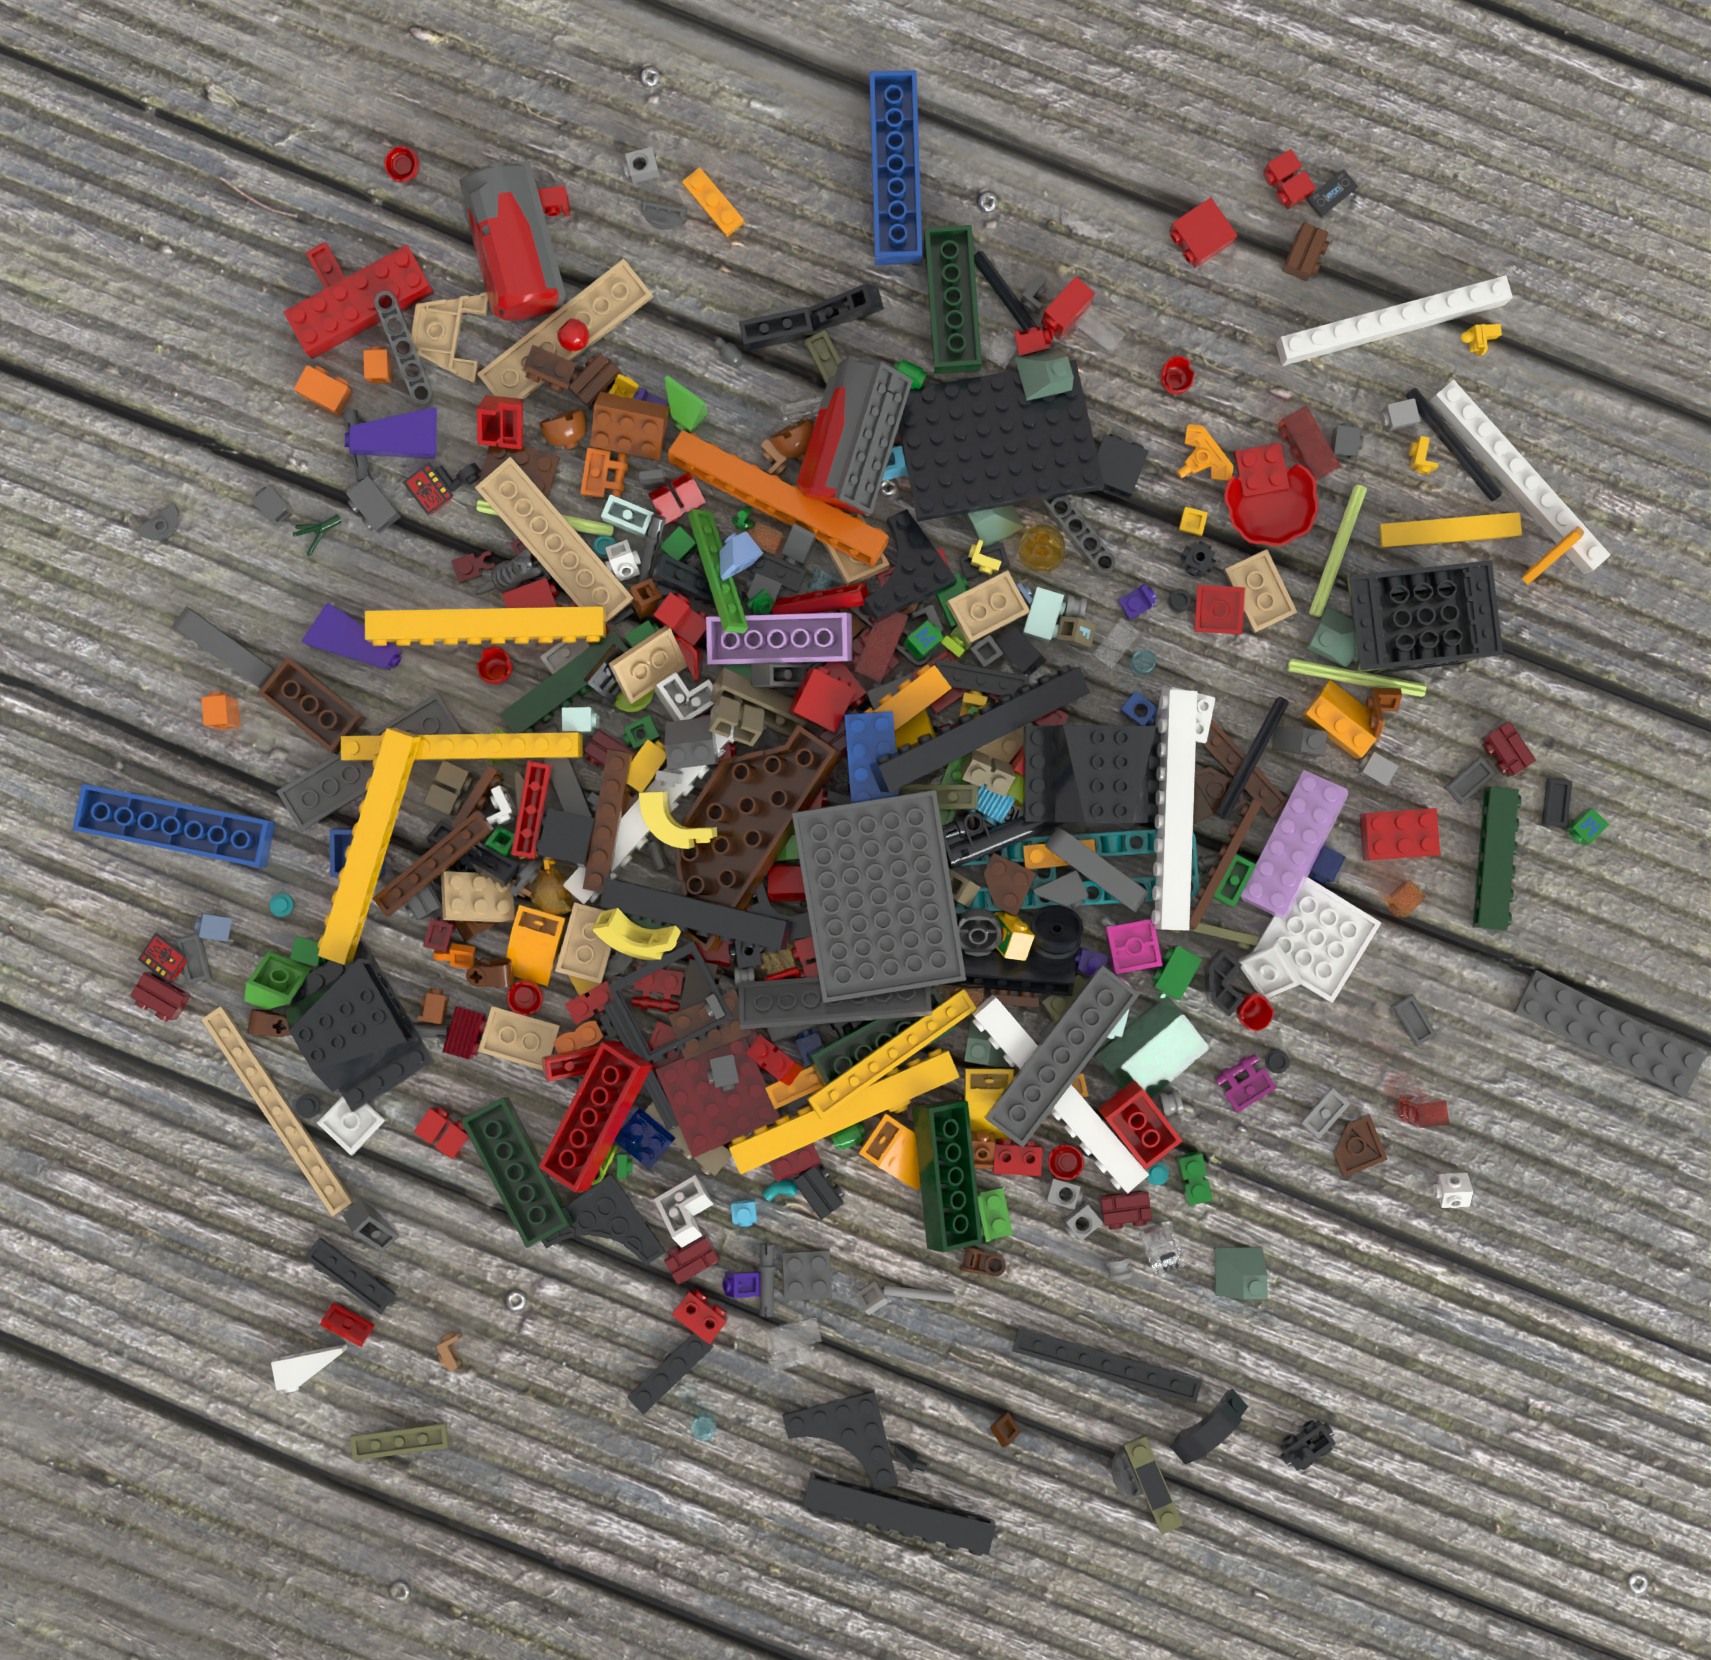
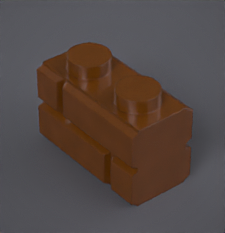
M1306 222L1302 223L1282 271L1304 281H1308L1311 275L1315 276L1321 264L1317 261L1319 255L1325 254L1330 243L1326 240L1329 233L1323 229L1315 228V226Z
M602 353L597 357L595 355L591 356L585 363L586 368L581 373L576 372L569 381L570 391L590 410L594 407L600 392L607 393L613 387L617 375L621 374L620 370Z

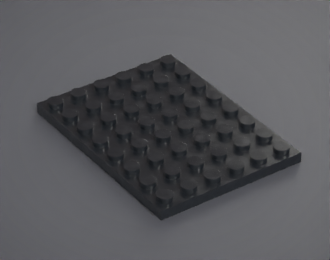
M1076 360L1069 361L1074 377L1071 391L1026 401L1018 370L923 386L920 390L916 388L910 389L899 424V431L917 522L1104 489Z

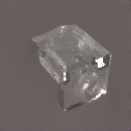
M1002 328L985 357L1006 368L1018 348L1014 333L1016 331Z

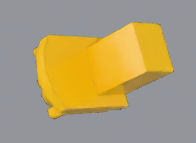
M1475 325L1466 332H1463L1460 339L1464 343H1469V352H1475L1477 356H1482L1488 349L1487 340L1496 339L1502 335L1501 325Z

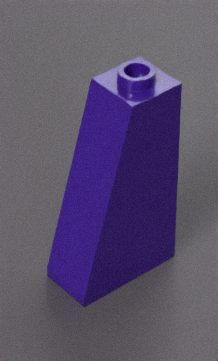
M432 407L350 426V433H345L344 447H349V454L435 459L437 408Z
M328 602L301 641L310 647L388 671L391 668H396L402 659L400 656L402 651L387 642V646H372V642L365 640V626Z

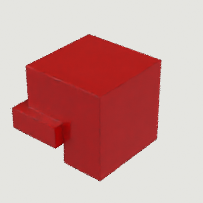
M485 395L477 408V444L496 446L498 444V447L521 450L523 447V399Z

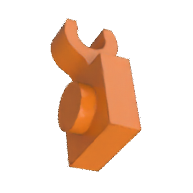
M452 943L447 953L434 950L433 959L437 961H450V966L469 969L475 965V947Z

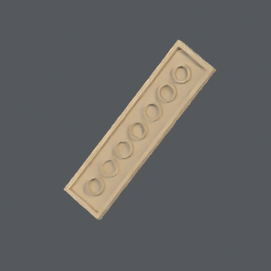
M622 259L478 372L477 375L494 396L525 399L545 383L541 379L537 383L525 378L526 373L522 371L532 345L572 362L652 299L653 294L628 263ZM570 318L579 319L584 322L590 335L586 347L576 352L568 351L561 347L557 338V331Z
M511 457L475 487L578 607H604L607 624L634 600L632 595Z

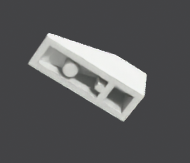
M347 1344L276 1358L271 1362L276 1391L284 1389L285 1393L299 1390V1386L348 1349Z

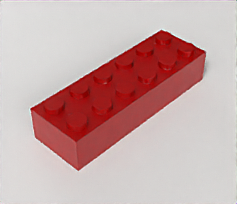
M405 245L283 311L305 353L311 359H314L381 322L374 303L375 297L379 292L391 291L394 293L401 310H404L434 294V291L409 246ZM382 295L379 302L383 308L388 309L392 306L393 302L390 296Z
M616 1041L602 1042L538 1168L575 1193L589 1190L653 1065Z

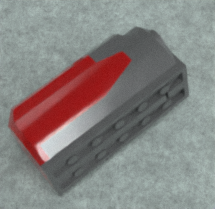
M530 161L519 163L494 162L474 170L461 178L459 182L465 201V214L492 313L505 321L526 320L555 313L561 308L566 298V293Z
M849 356L839 363L835 376L828 379L797 480V485L803 496L822 501L832 507H839L844 513L872 515L913 379L882 361H867Z

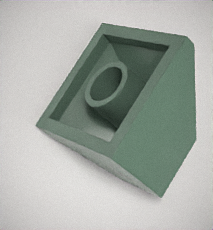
M1061 347L1015 357L1026 401L1072 390L1073 373L1068 356Z
M1013 505L964 514L977 540H983L982 549L988 548L1024 528Z
M1326 606L1305 649L1347 669L1356 653L1352 619Z
M970 1014L963 1060L984 1065L1010 1067L1003 1058L1006 1053L1001 1047L998 1050L995 1049L988 1040L991 1037L986 1030L981 1032L972 1022L975 1017Z
M1214 1247L1216 1296L1237 1299H1268L1267 1270L1262 1247Z

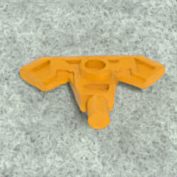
M1187 425L1184 444L1196 449L1184 462V466L1176 471L1177 475L1182 479L1189 473L1193 475L1211 467V479L1229 482L1233 474V464L1204 426Z

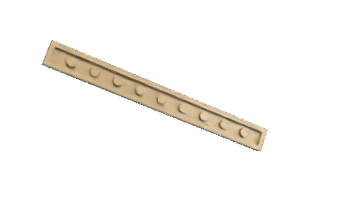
M220 1006L202 1018V1022L330 1214L334 1216L354 1202L225 1007Z

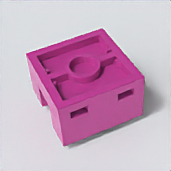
M1151 919L1103 927L1106 942L1109 944L1110 964L1113 974L1162 966L1156 929H1154Z

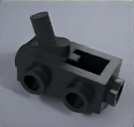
M1310 1420L1302 1426V1432L1296 1436L1293 1433L1289 1434L1282 1440L1283 1445L1280 1448L1283 1453L1280 1454V1457L1287 1467L1292 1465L1296 1471L1300 1469L1305 1470L1313 1464L1315 1458L1325 1456L1332 1451V1446L1336 1444L1332 1438L1335 1434L1327 1422L1322 1424L1319 1420L1316 1422ZM1319 1433V1438L1312 1440V1437Z

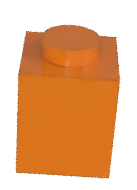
M379 346L371 347L370 350H363L364 379L369 384L392 383V355L388 350Z

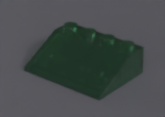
M1163 994L1125 1026L1122 1037L1115 1036L1114 1039L1109 1040L1098 1049L1093 1056L1121 1090L1136 1080L1151 1099L1207 1052L1210 1047L1168 995Z

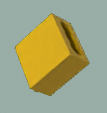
M647 739L631 762L627 784L640 793L647 790L655 780L656 770L663 771L667 767L665 745L659 741H656L654 744Z

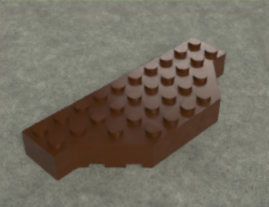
M797 725L785 745L769 750L747 753L734 758L722 759L680 824L688 828L717 827V837L710 838L708 843H696V839H694V847L689 849L673 847L676 854L677 862L675 863L678 881L681 883L682 895L744 910L795 831L792 812L804 811L810 808L844 753L808 728ZM688 928V931H681L682 934L706 951L717 952L723 941L718 940L719 935L701 936L697 935L696 930Z

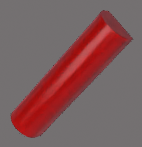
M866 583L778 598L772 607L773 615L817 614L864 605V600L868 597Z
M527 761L511 855L531 859L536 858V843L540 836L552 765Z
M600 1045L542 1057L545 1079L549 1082L586 1074Z

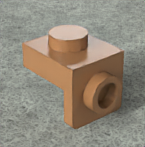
M453 1331L445 1334L440 1338L441 1342L436 1346L440 1353L438 1355L439 1361L444 1368H448L449 1372L458 1368L462 1363L452 1343L463 1336L461 1331L456 1334Z

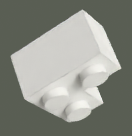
M675 672L658 683L654 689V692L674 721L698 718V716L708 712L715 705V703L711 702L713 685L709 679L689 692Z
M694 1175L654 1199L671 1237L681 1248L702 1236L693 1216L713 1205L704 1184Z

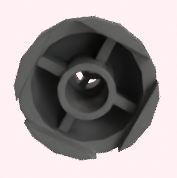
M972 908L962 913L957 919L961 948L964 949L966 954L972 956L988 955L992 953L996 946L998 948L1000 945L1002 929L1000 921L994 913L984 908Z

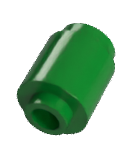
M902 359L901 363L896 361L894 365L895 370L913 379L910 389L916 388L920 390L927 375V372L922 371V367L905 359Z
M860 1122L831 1134V1138L837 1150L840 1148L844 1150L864 1142L863 1137L867 1134L863 1123Z

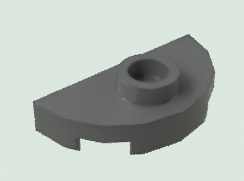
M641 200V208L646 221L651 226L660 230H670L679 226L684 221L688 212L686 208Z
M172 504L137 528L136 531L142 537L149 540L162 541L171 537L177 531L180 513L177 505Z
M540 857L531 860L519 874L518 880L511 885L509 892L516 897L528 882L533 884L540 875L538 871L543 867L544 860Z
M1118 1450L1111 1464L1114 1484L1125 1496L1135 1497L1143 1494L1125 1450Z

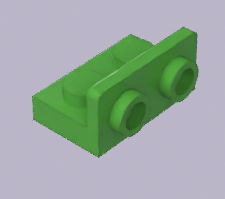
M1003 1187L977 1192L981 1234L985 1241L990 1242L991 1239L1013 1235Z

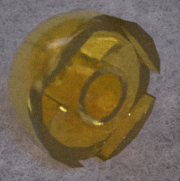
M1045 524L1035 525L1026 530L1021 537L1019 558L1023 565L1031 571L1046 570V572H1051L1064 561L1066 551L1064 537L1056 528Z
M556 867L543 872L535 879L533 884L534 894H531L530 897L535 908L540 907L545 913L559 916L572 911L573 900L570 892L563 886L564 884L561 881L564 880L563 875Z

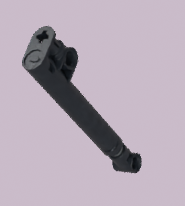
M973 812L964 813L954 818L953 822L942 826L948 867L954 869L1066 824V822H1024L1022 815L987 829L985 821L980 814ZM970 817H973L976 821L975 827L970 830L967 827V820Z

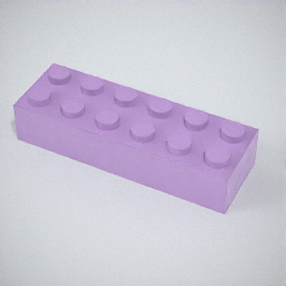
M852 614L745 616L748 629L744 633L726 632L723 630L719 617H706L707 665L853 661Z
M1303 770L1241 894L1243 901L1286 921L1348 797V790Z

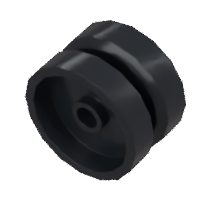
M1049 905L1039 909L1034 914L1031 922L1030 931L1035 936L1029 950L1036 960L1049 966H1064L1071 963L1078 956L1084 929L1082 919L1075 911L1061 905Z

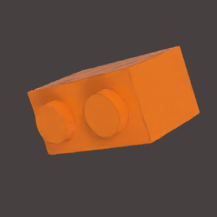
M306 365L293 390L311 402L341 416L353 394V391L348 387L349 383L337 376L335 379L327 376L328 372L317 365L315 368Z
M210 692L209 697H201L204 726L216 730L240 728L237 699L230 697V694H224V692Z

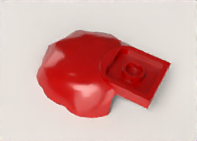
M1281 443L1235 451L1234 458L1238 478L1235 475L1232 476L1226 485L1224 500L1229 509L1232 526L1249 543L1266 544L1269 546H1283L1292 542L1295 538L1307 534L1311 530L1319 510L1316 496L1317 484L1311 472L1301 464H1296L1292 468H1286Z

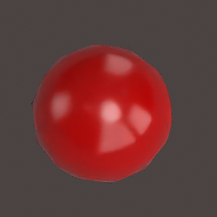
M570 318L557 331V338L561 347L568 351L576 352L586 347L590 338L586 324L579 319Z

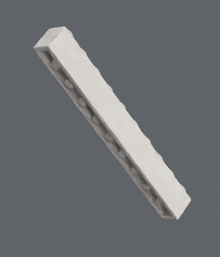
M1505 275L1285 335L1277 341L1276 348L1281 365L1285 366L1506 305L1513 297L1507 276Z
M1454 379L1429 401L1556 544L1576 526H1579L1584 531L1582 538L1565 552L1584 575L1595 570L1610 556V553Z
M1166 690L1162 692L1159 699L1162 718L1158 723L1161 743L1158 744L1157 754L1160 757V767L1157 768L1156 773L1157 780L1159 781V790L1156 792L1158 814L1155 817V827L1158 829L1157 838L1154 841V851L1157 852V860L1153 866L1156 886L1152 890L1155 910L1152 911L1151 920L1152 924H1154V929L1189 930L1197 691Z
M732 725L729 738L715 733L718 760L725 754L726 751L723 748L728 742L732 744L735 742L733 740L734 726ZM709 765L669 770L666 767L663 771L683 774L682 783H675V787L662 786L661 781L654 780L645 792L668 791L669 809L672 814L679 806L677 801L682 795L687 797L695 788L692 784L698 777L703 779L710 771ZM639 799L621 818L610 878L615 879L617 877L615 872L619 867L625 868L633 859L631 856L636 848L640 850L648 842L646 837L651 831L642 817ZM578 867L563 886L583 904L594 903L602 893L582 889L586 868Z
M993 994L971 1013L975 1017L972 1022L981 1032L986 1030L990 1034L989 1042L996 1050L1000 1047L1006 1053L1003 1058L1012 1068L1016 1065L1021 1069L1038 1047ZM1070 1085L1050 1112L1057 1120L1062 1118L1067 1125L1064 1128L1072 1138L1075 1136L1079 1137L1082 1141L1079 1146L1088 1156L1092 1153L1097 1158L1094 1162L1103 1173L1108 1171L1111 1174L1110 1182L1119 1191L1123 1188L1128 1194L1149 1174L1076 1089Z

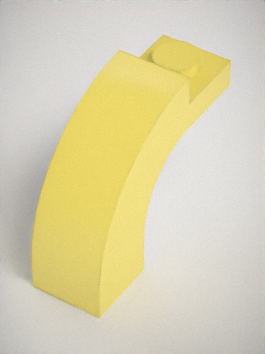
M668 791L639 793L640 810L644 822L649 830L662 842L673 847L689 849L694 847V839H696V843H708L710 838L717 837V827L688 828L676 822L669 809Z
M619 908L601 911L592 928L594 933L610 947L628 956L643 960H661L664 951L673 950L676 946L677 939L681 933L676 925L661 929L640 927L631 922Z

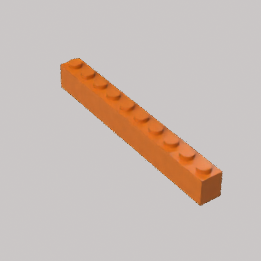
M682 430L668 450L669 464L689 472L696 478L792 527L796 524L814 533L817 540L872 568L876 566L887 548L889 535L880 528H873L865 524L862 519L844 513L839 507H832L822 501L803 496L799 487L783 482L776 475L767 474L758 466L742 461L735 454L724 452L717 445L701 440L694 433H687Z

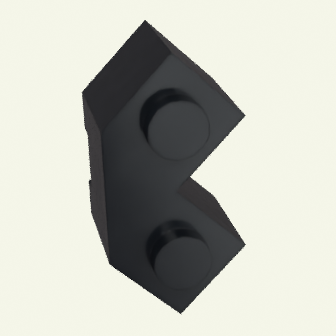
M1219 949L1204 966L1206 998L1223 1015L1230 1017L1245 999L1227 984L1242 964L1224 949Z

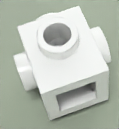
M628 540L605 548L609 561H606L607 568L612 574H615L619 582L629 580L640 574L638 565L641 564L637 550L632 552Z
M1468 1173L1439 1174L1437 1184H1434V1196L1436 1199L1439 1198L1441 1208L1470 1206L1473 1189Z

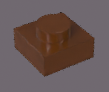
M1009 1412L1002 1414L990 1426L991 1431L1002 1447L1008 1446L1021 1433Z

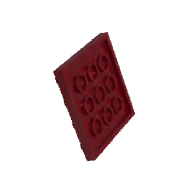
M746 1037L687 1060L681 1058L656 1069V1073L693 1158L729 1143L738 1136L747 1135L756 1128L774 1123L775 1120L780 1118L765 1089L767 1086L757 1063L745 1054L750 1048ZM733 1054L739 1083L734 1084L735 1089L721 1092L720 1087L715 1088L714 1083H709L707 1070L711 1069L709 1059Z

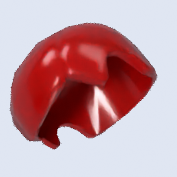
M396 146L387 153L384 159L385 171L391 179L397 182H409L416 178L420 170V161L417 154L409 147Z
M1180 355L1168 359L1162 365L1159 372V380L1165 391L1174 395L1185 393L1192 386L1195 372L1190 367V360Z
M492 646L484 649L481 652L482 657L477 663L479 677L485 683L491 685H499L508 680L513 671L512 661L508 653L500 647Z
M520 980L510 986L507 992L508 1006L515 1013L524 1016L538 1012L543 1002L542 989L531 980Z
M1250 993L1244 996L1245 999L1236 1009V1016L1239 1022L1250 1031L1257 1032L1265 1029L1272 1021L1274 1009L1268 1002V999L1258 993Z
M1062 1144L1051 1150L1047 1163L1050 1172L1056 1178L1072 1180L1083 1171L1084 1158L1081 1151L1075 1146Z

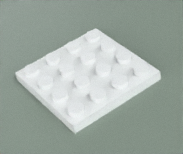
M1307 877L1286 921L1273 915L1260 936L1257 946H1254L1251 953L1277 942L1303 980L1301 985L1328 1002L1333 1003L1381 925V922Z

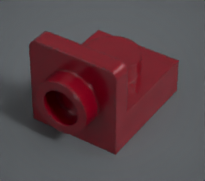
M438 917L437 920L430 919L423 947L447 953L453 931H456V926L451 924L452 920H443V917Z

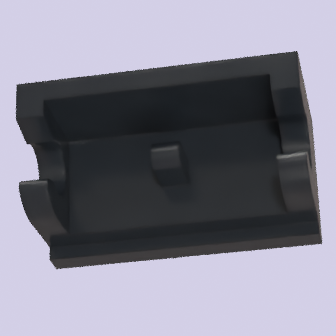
M1011 623L994 639L1000 650L1023 674H1033L1047 661Z

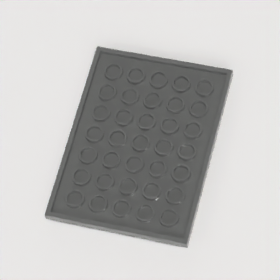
M936 789L792 812L823 1003L966 980Z

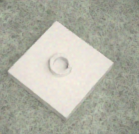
M1277 942L1238 960L1242 964L1240 968L1258 994H1262L1266 998L1296 987L1303 981Z
M342 1096L317 1124L350 1155H353L385 1122V1119L369 1104L356 1112H352Z

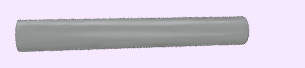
M884 1285L883 1294L888 1296L954 1303L955 1293Z

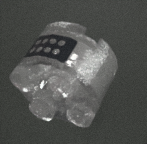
M1170 1220L1139 1231L1143 1248L1155 1276L1186 1266L1178 1237L1172 1235L1175 1234Z

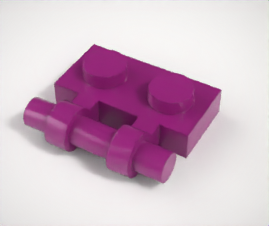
M1255 1054L1248 1058L1243 1057L1239 1060L1240 1063L1230 1069L1222 1070V1074L1214 1078L1219 1086L1226 1082L1230 1085V1088L1223 1093L1236 1113L1277 1088L1265 1068L1262 1067L1255 1072L1252 1066L1259 1062ZM1246 1071L1248 1077L1237 1083L1234 1077Z

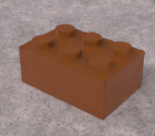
M600 392L594 404L590 446L659 461L665 448L670 406Z

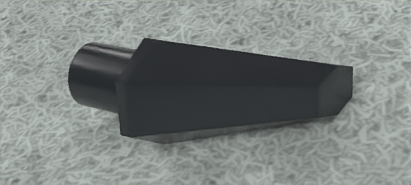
M895 1443L894 1453L910 1472H913V1469L925 1472L927 1462L917 1460V1455Z

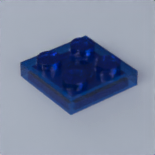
M639 1107L617 1134L614 1141L650 1170L676 1137Z

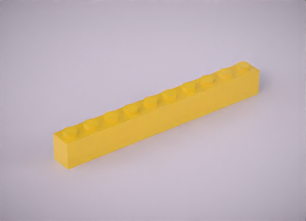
M604 607L365 611V640L372 642V646H387V642H396L398 646H410L411 642H420V645H434V641H443L444 645H457L458 641H467V644L478 645L482 644V640H491V644H505V640H514L517 644H527L529 640L538 639V643H553V639H562L563 643H575L576 639H586V642L595 643L600 642V638H606V610Z
M386 728V731L380 737L379 743L381 748L379 754L373 760V775L367 781L366 798L359 807L360 818L352 830L353 841L345 853L347 861L338 876L340 884L338 890L332 896L331 902L333 907L325 919V926H327L325 933L318 942V948H320L318 956L342 965L353 962L419 746L420 736L397 728Z
M583 734L417 735L421 739L414 761L583 758ZM341 736V760L373 761L381 748L379 743L381 736Z
M937 1048L930 1051L927 1058L920 1060L917 1057L906 1062L907 1066L902 1069H898V1067L893 1068L885 1074L886 1076L879 1078L823 1119H820L809 1105L797 1111L798 1115L791 1118L786 1115L775 1120L776 1124L771 1127L763 1125L754 1129V1134L745 1137L743 1134L732 1139V1144L728 1146L740 1175L959 1078L949 1051Z

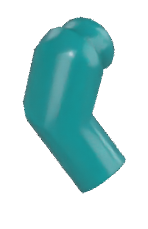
M783 1179L778 1182L775 1180L761 1194L770 1202L778 1193L787 1194L789 1197L795 1196L798 1188L792 1180Z

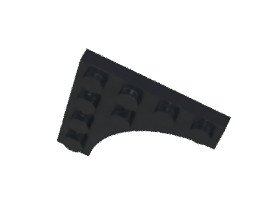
M908 509L887 518L886 523L892 532L897 547V561L894 571L887 582L878 591L864 600V605L875 621L956 585L957 582L956 577Z
M610 1174L565 1207L574 1224L542 1241L547 1249L562 1240L581 1235L612 1239L632 1251L645 1266L666 1252L613 1174Z
M875 1390L787 1412L782 1415L788 1439L814 1437L831 1441L843 1447L858 1459L867 1471L875 1491L898 1486Z

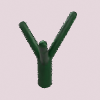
M337 514L319 524L296 525V529L303 530L293 532V536L296 537L319 530L307 552V555L311 556L324 532L342 523Z

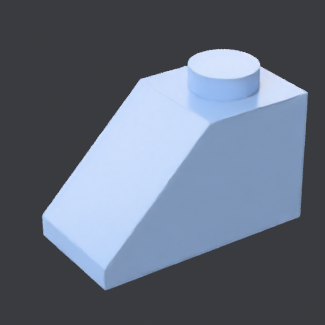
M747 531L739 535L734 533L724 541L726 545L720 550V577L724 581L745 570L763 554Z

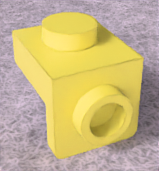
M979 539L977 545L972 544L968 556L972 558L970 565L978 567V571L981 573L992 575L993 572L997 574L1001 561L979 554L983 544V540Z

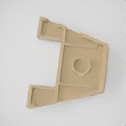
M480 293V295L470 297L468 295L461 296L458 299L452 300L443 299L416 304L411 335L419 356L472 384H476L479 368L478 361L455 357L463 313L487 316L489 307L487 293Z

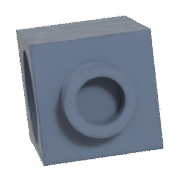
M202 913L201 918L196 917L194 931L198 932L197 936L200 938L228 942L232 918Z

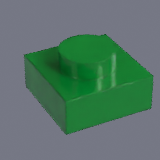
M619 1152L617 1154V1178L626 1179L629 1173L633 1172V1158H629V1152Z

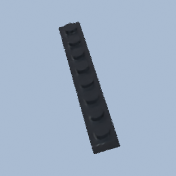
M1021 1327L1017 1329L1012 1347V1352L1195 1404L1202 1384L1200 1378Z

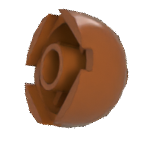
M575 409L556 415V417L552 418V421L550 417L539 422V426L544 438L550 444L564 446V449L567 450L578 446L577 441L586 434L587 419L583 409Z
M810 417L799 420L796 425H789L772 435L769 440L775 449L787 459L797 458L798 461L804 460L814 424Z

